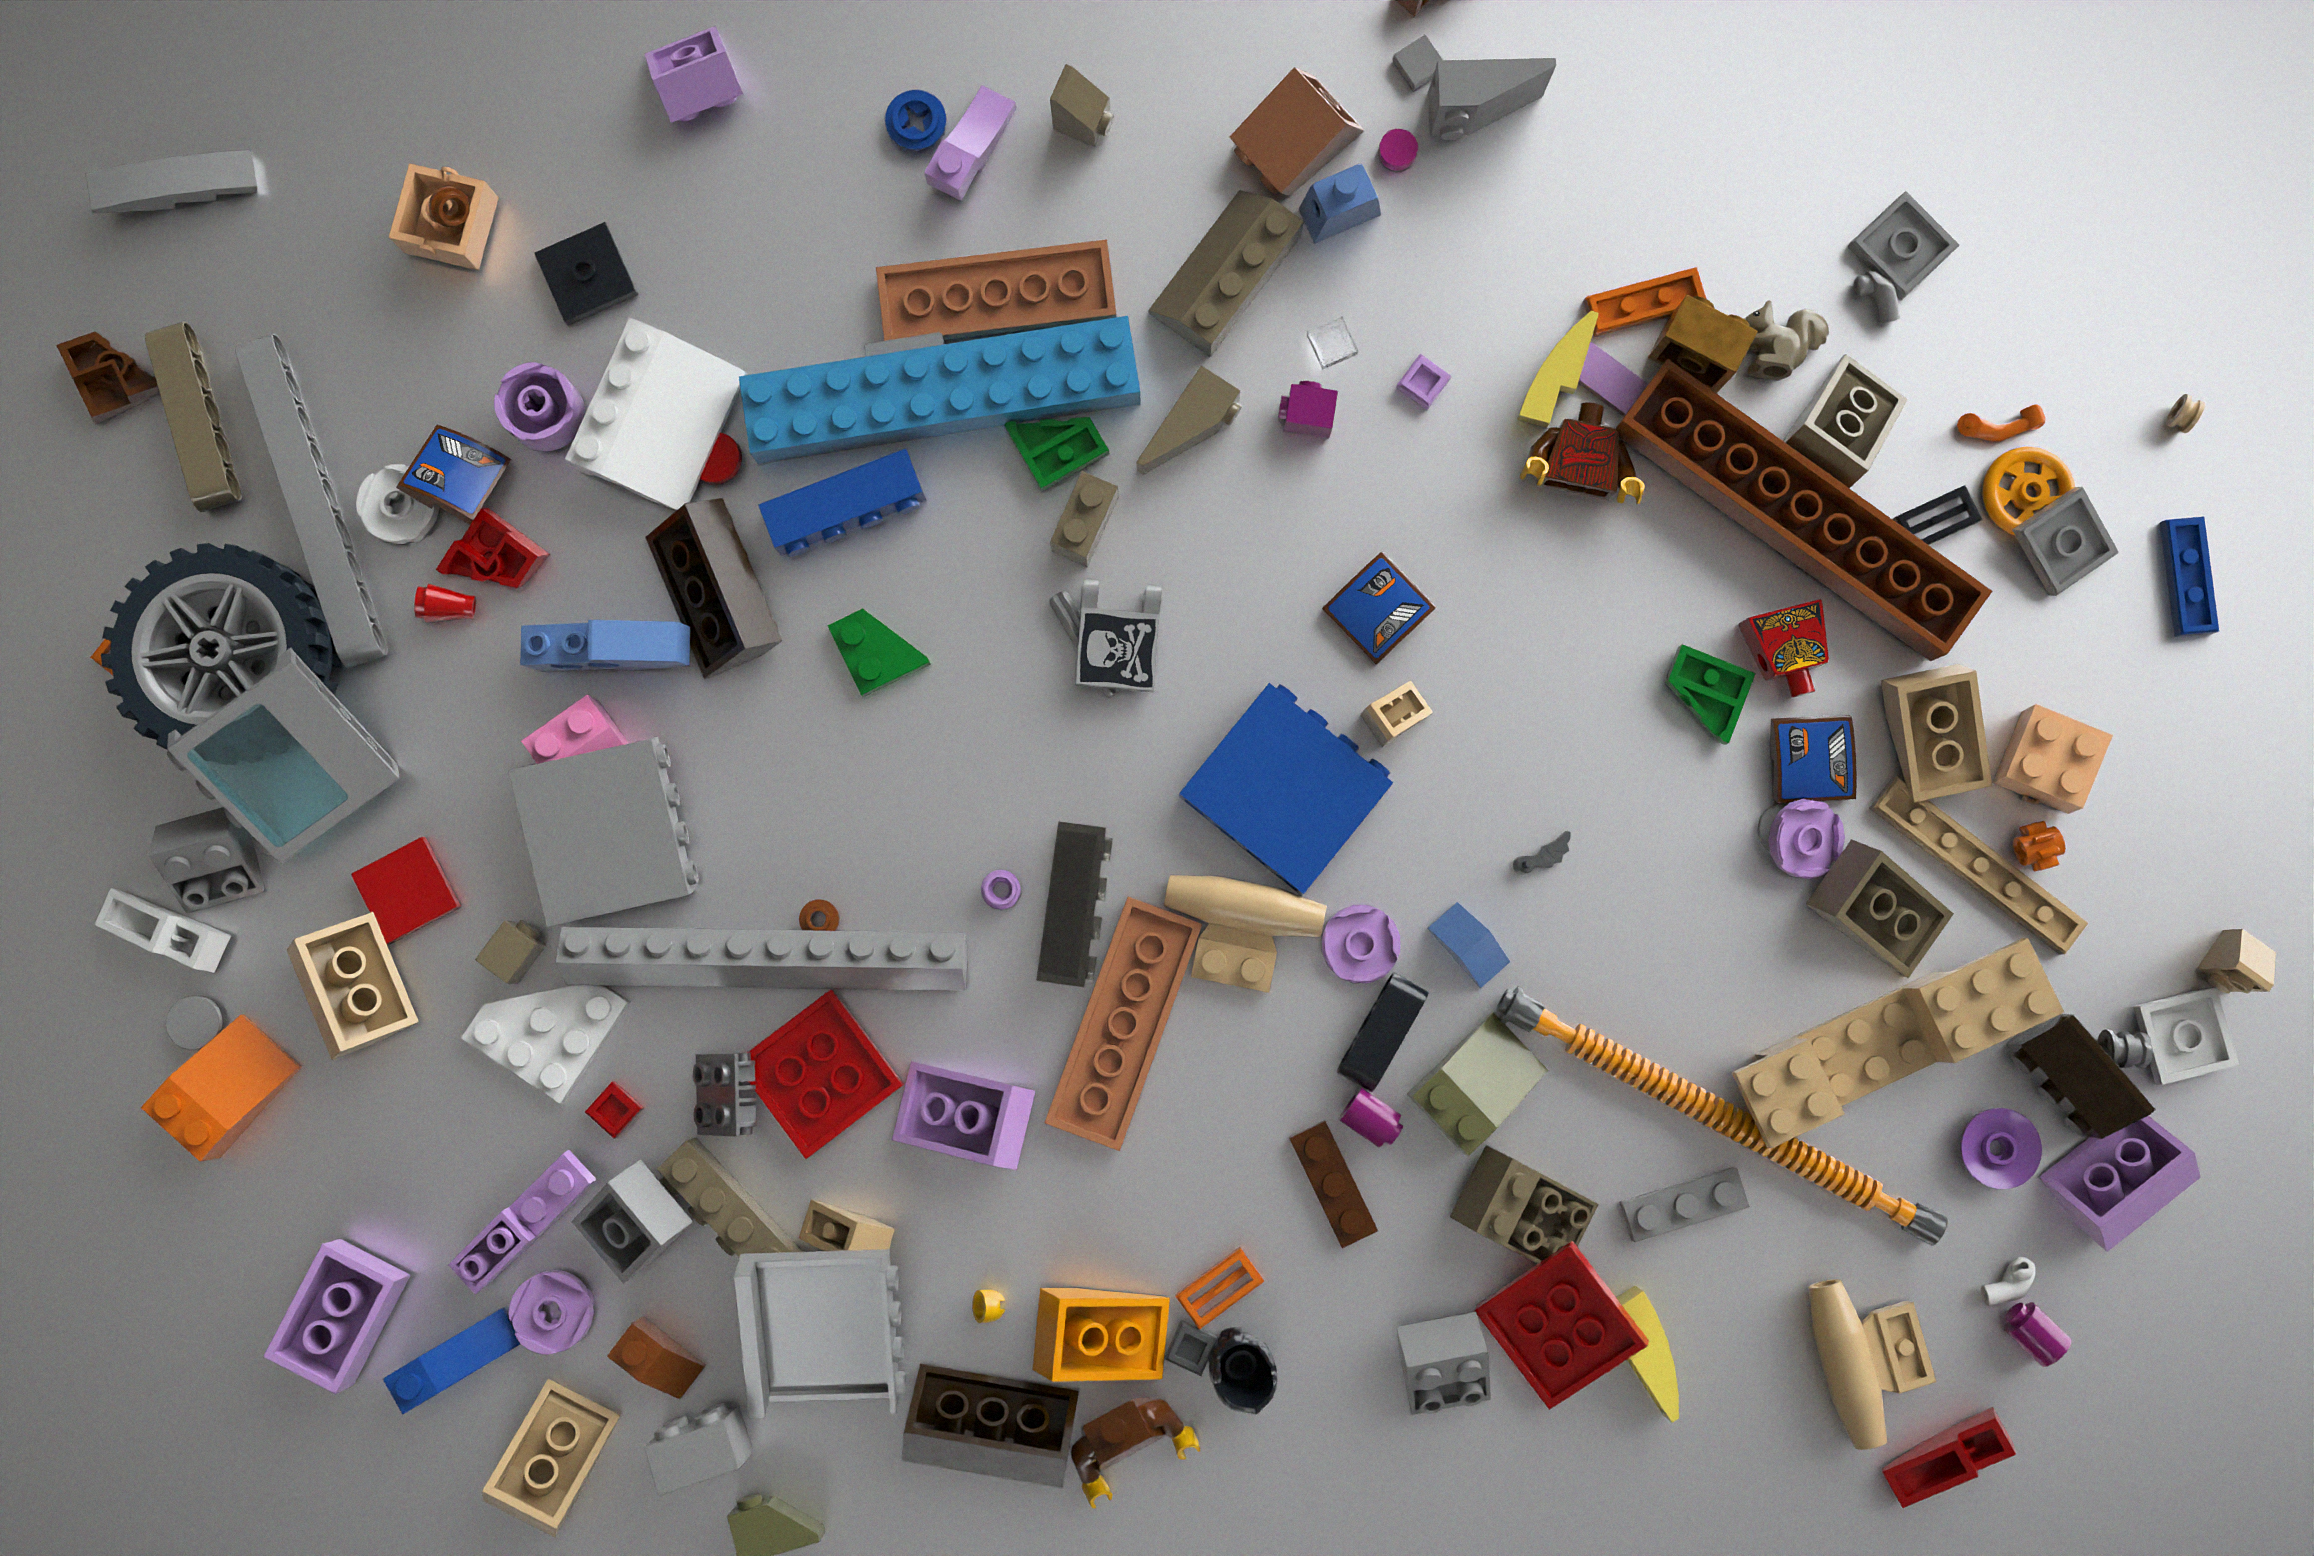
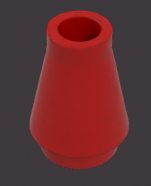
M428 584L427 587H417L414 603L416 618H423L425 623L474 619L476 596L465 595L432 584Z

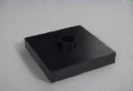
M606 222L534 253L561 316L567 325L639 295Z

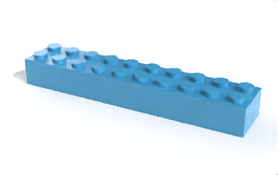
M1128 316L739 376L749 451L758 464L1004 426V424L1010 421L1023 423L1141 404L1140 386Z

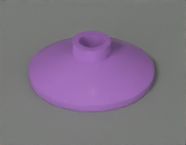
M1991 1108L1978 1113L1967 1123L1961 1135L1960 1154L1965 1168L1975 1180L1991 1188L2011 1189L2024 1184L2034 1175L2041 1161L2042 1144L2037 1129L2024 1115L2007 1108ZM1994 1140H1997L2001 1146L1999 1153L1993 1155L1990 1151V1144Z

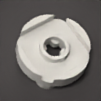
M391 464L385 466L387 469L380 470L376 474H370L362 482L356 498L358 515L362 517L366 529L377 538L392 544L422 541L437 520L439 506L435 504L431 509L396 488L409 466ZM400 495H405L406 508L398 514H394V508L389 506L391 499L398 500Z

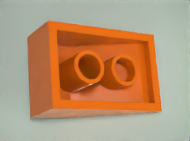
M242 1014L173 1072L142 1105L141 1109L200 1162L218 1159L223 1156L302 1066Z

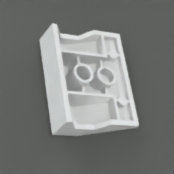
M629 317L565 460L583 474L598 476L620 485L645 499L677 511L684 504L690 503L719 433H721L739 394V376H745L747 373L663 330Z

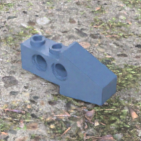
M588 620V623L521 626L520 665L542 672L600 669L633 671L690 666V627L679 622Z

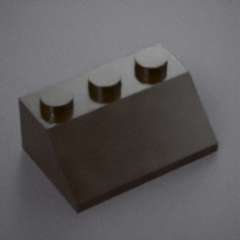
M2060 1014L2015 1035L2005 1044L2013 1053L2011 1059L2015 1065L2024 1073L2032 1074L2040 1084L2038 1090L2041 1095L2055 1106L2058 1104L2067 1115L2065 1118L2067 1125L2081 1137L2103 1139L2151 1115L2156 1110L2073 1014Z

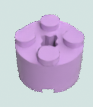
M524 363L508 371L500 381L502 384L498 394L495 393L494 398L495 413L501 425L518 441L533 451L557 450L574 440L585 416L584 402L575 386L561 372L542 363ZM544 402V404L542 405V409L540 410L539 404Z

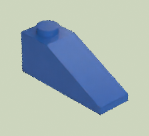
M504 1307L384 1377L383 1381L403 1415L519 1346L521 1343L515 1336L517 1332Z

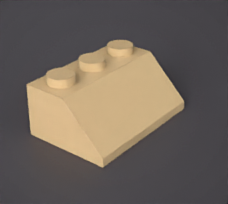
M373 912L296 938L287 948V953L331 1060L371 1046L419 1022Z

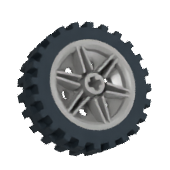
M210 543L197 544V553H191L183 548L169 552L172 561L167 564L153 560L145 566L150 574L144 580L140 581L132 577L125 585V588L131 591V594L125 603L115 600L110 610L118 614L114 628L105 626L102 638L111 641V650L108 654H101V663L103 667L112 669L114 679L105 681V684L110 694L121 696L124 701L116 706L122 717L136 720L137 724L133 729L140 735L157 740L156 745L167 749L168 734L176 729L183 736L276 670L277 657L289 648L298 655L335 695L338 683L330 680L332 668H342V662L339 656L333 653V640L320 602L316 597L315 587L312 584L302 580L300 574L263 554L254 550L250 552L237 545L226 543L224 549H220ZM215 607H218L217 610H216V612H215V614H214V616H213V618H212V620H211V617H210V612H211V610H212L213 608H215ZM254 621L258 622L260 626L259 633L250 634L248 632L249 624ZM185 633L189 639H192L190 645L178 644L177 641L180 634ZM219 645V647L215 649L218 652V655L215 658H212V656L216 655V653L213 651L215 646ZM262 660L265 663V669L261 674L256 675ZM189 673L186 685H184L183 677ZM226 686L230 687L234 692L233 696L223 700L221 698L222 689ZM256 704L194 749L207 761L213 760L221 763L236 764L237 759L254 762L264 759L263 752L270 751L279 754L289 749L285 740L292 735L265 706Z

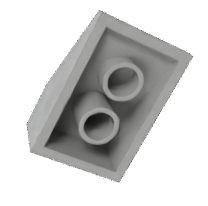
M1556 58L1438 61L1428 91L1430 136H1440L1443 140L1460 139L1543 97L1555 70Z

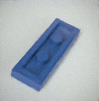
M2205 517L2167 519L2160 522L2174 637L2220 632Z

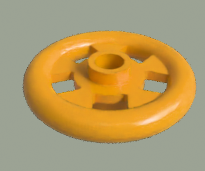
M2038 447L2014 448L2000 455L1987 470L1982 485L1983 503L1992 521L2005 532L2015 536L2012 531L2014 528L2034 515L2033 511L2042 508L2044 505L2048 506L2074 488L2075 482L2069 468L2055 454ZM2025 462L2039 464V474L2025 473ZM2004 473L2015 478L2010 485L2009 491L1999 486ZM2056 479L2059 495L2051 497L2047 481ZM2027 485L2034 487L2036 491L2035 498L2030 497L2026 493ZM2009 501L2016 508L2022 510V513L2016 519L2004 509V506Z

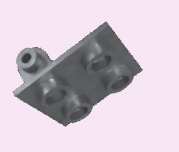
M751 1053L696 1054L693 1081L696 1085L697 1104L694 1108L693 1116L697 1126V1135L740 1136L753 1134V1126H757L756 1105L739 1106V1103L756 1101V1097L739 1098V1090L756 1089V1085H739V1082L755 1081V1060L751 1061Z

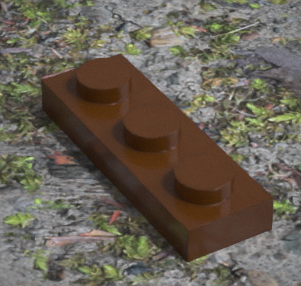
M1323 1120L1290 1136L1289 1139L1341 1248L1343 1249L1378 1232L1326 1121Z

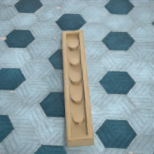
M1898 776L1890 780L1870 806L1872 811L2059 955L2067 953L2088 925V922L1929 800L1912 802L1906 783Z

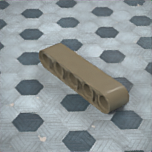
M183 321L146 333L145 342L186 487L193 505L198 511L205 512L240 501L242 498L241 488L194 330L187 322Z

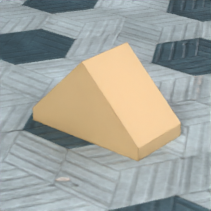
M1409 681L1367 706L1360 716L1383 747L1433 712L1414 684Z

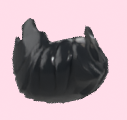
M1231 1327L1224 1329L1220 1333L1217 1345L1211 1350L1208 1359L1212 1385L1220 1401L1228 1408L1237 1412L1257 1415L1271 1401L1277 1388V1368L1273 1355L1266 1343L1258 1338H1254L1249 1333H1243L1242 1328Z

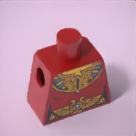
M1821 599L1749 617L1738 624L1751 654L1766 681L1785 676L1791 698L1815 692L1809 670L1818 668L1828 663L1829 660Z

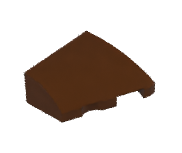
M96 331L56 345L95 424L124 413L159 393L155 376L153 377L136 365L135 360L126 353L114 349L110 342Z

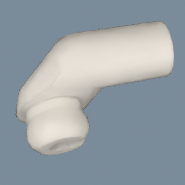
M2018 1257L2009 1264L2001 1282L1981 1286V1295L1985 1304L1991 1306L2025 1297L2035 1278L2034 1263L2028 1258Z

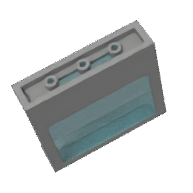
M291 648L277 657L276 670L183 736L176 729L168 734L167 756L170 761L181 771L187 769L197 779L196 785L203 795L210 800L216 798L225 807L224 812L230 822L237 828L244 827L253 836L252 841L257 849L265 856L271 854L280 864L399 780L397 763Z

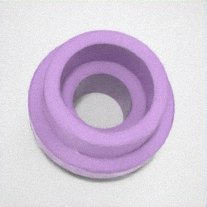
M993 871L982 882V897L994 909H1008L1020 897V882L1009 871ZM1003 882L1008 885L1009 891L1005 897L1000 898L995 895L994 887L996 884Z

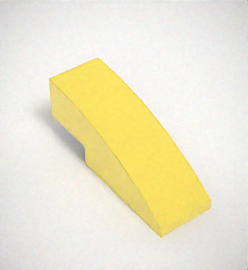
M1590 311L1553 348L1535 376L1526 394L1517 420L1547 428L1551 421L1559 391L1574 394L1599 315L1598 312Z
M1633 1286L1618 1296L1617 1299L1648 1338L1649 1343L1646 1348L1627 1359L1662 1415L1673 1423L1679 1419V1392L1675 1365L1668 1339L1658 1315L1645 1292L1637 1286Z

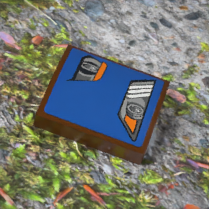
M436 425L396 488L431 509L436 504L471 525L512 459L472 437L450 428Z
M1382 551L1322 609L1377 665L1437 607Z
M1835 715L1771 719L1770 757L1774 760L1773 799L1777 803H1789L1801 799L1813 801L1856 799V749L1852 716Z

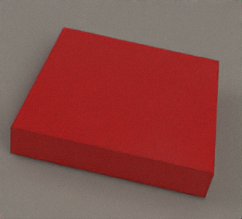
M420 837L351 874L369 912L374 913L386 944H393L461 908L426 837Z

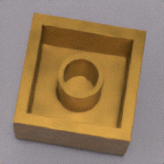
M1687 294L1668 318L1648 358L1660 365H1663L1667 359L1671 360L1717 393L1737 372L1758 331L1749 327L1750 324L1744 318L1733 314L1726 315L1716 310L1713 303L1700 296L1691 297Z

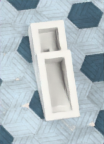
M110 888L94 924L152 953L163 954L192 969L214 973L231 935L190 917L114 888Z

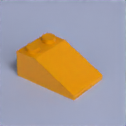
M1040 1288L1032 1370L1052 1382L1162 1379L1170 1298L1166 1296L1081 1288Z

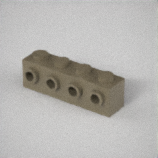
M697 1138L686 1140L657 1168L663 1176L660 1179L662 1185L675 1197L681 1195L691 1205L688 1208L690 1215L700 1225L706 1226L708 1224L719 1235L716 1237V1242L730 1256L736 1254L740 1257V1254L804 1252Z

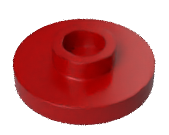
M719 433L700 476L702 481L712 485H719L728 482L737 474L742 463V451L739 444L732 437Z

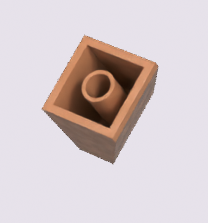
M1294 67L1229 138L1237 145L1233 150L1235 154L1247 166L1250 167L1254 164L1262 172L1259 179L1269 191L1275 195L1279 191L1281 194L1291 196L1365 130L1314 75Z

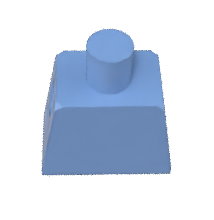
M1357 164L1312 184L1299 207V212L1314 244L1381 215L1378 196L1363 164Z

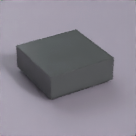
M1181 1320L1164 1359L1202 1376L1210 1357V1352L1215 1346L1218 1337L1202 1329L1199 1330L1198 1327Z

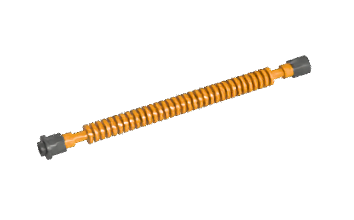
M1517 986L1513 992L1507 989L1502 995L1496 1011L1501 1013L1500 1022L1506 1024L1509 1021L1529 1033L1531 1030H1534L1545 1037L1550 1034L1567 1043L1565 1048L1567 1053L1573 1054L1575 1051L1574 1056L1578 1059L1584 1057V1062L1588 1064L1593 1062L1595 1068L1600 1069L1602 1067L1603 1072L1607 1074L1611 1072L1612 1077L1616 1079L1620 1077V1080L1626 1084L1630 1081L1629 1085L1636 1089L1639 1086V1091L1643 1093L1648 1092V1096L1652 1098L1657 1097L1658 1101L1661 1103L1666 1102L1667 1106L1675 1107L1680 1113L1685 1111L1686 1116L1690 1118L1694 1116L1695 1121L1703 1122L1705 1126L1712 1127L1714 1131L1721 1132L1726 1137L1731 1136L1733 1141H1740L1741 1145L1749 1147L1750 1150L1758 1152L1763 1157L1768 1156L1769 1160L1777 1161L1778 1165L1786 1166L1788 1170L1795 1171L1797 1175L1804 1176L1805 1179L1811 1182L1814 1181L1816 1185L1823 1186L1829 1192L1832 1191L1833 1194L1841 1196L1846 1201H1851L1852 1204L1860 1206L1865 1211L1871 1210L1874 1206L1889 1214L1891 1220L1900 1224L1902 1230L1931 1246L1937 1244L1945 1233L1948 1223L1947 1217L1918 1202L1914 1205L1901 1197L1896 1200L1882 1192L1881 1182L1873 1180L1872 1177L1854 1170L1853 1167L1845 1165L1839 1160L1836 1161L1834 1157L1827 1156L1821 1150L1817 1151L1815 1147L1808 1146L1807 1143L1802 1140L1799 1141L1796 1137L1773 1148L1766 1147L1751 1113L1743 1112L1741 1108L1734 1107L1728 1101L1724 1103V1099L1720 1097L1715 1098L1713 1093H1706L1705 1089L1697 1088V1085L1692 1082L1687 1084L1686 1079L1683 1077L1678 1079L1677 1074L1673 1072L1669 1074V1070L1664 1067L1660 1068L1654 1062L1650 1065L1651 1061L1645 1057L1641 1059V1055L1637 1053L1632 1054L1630 1049H1623V1046L1618 1043L1613 1045V1040L1609 1038L1604 1040L1603 1035L1599 1033L1595 1035L1594 1030L1590 1028L1586 1030V1026L1581 1023L1575 1029L1557 1020V1015L1544 1009L1545 1004L1524 994L1523 988Z

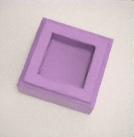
M1419 354L1396 388L1428 410L1450 380L1451 375Z

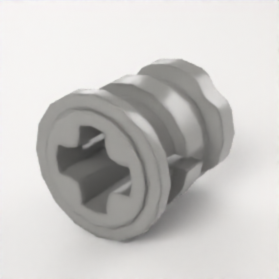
M2105 1029L2099 1034L2097 1042L2120 1068H2130L2133 1065L2137 1068H2146L2150 1065L2153 1049L2151 1039L2147 1033L2137 1032L2133 1036L2130 1032H2118L2115 1035L2112 1030Z

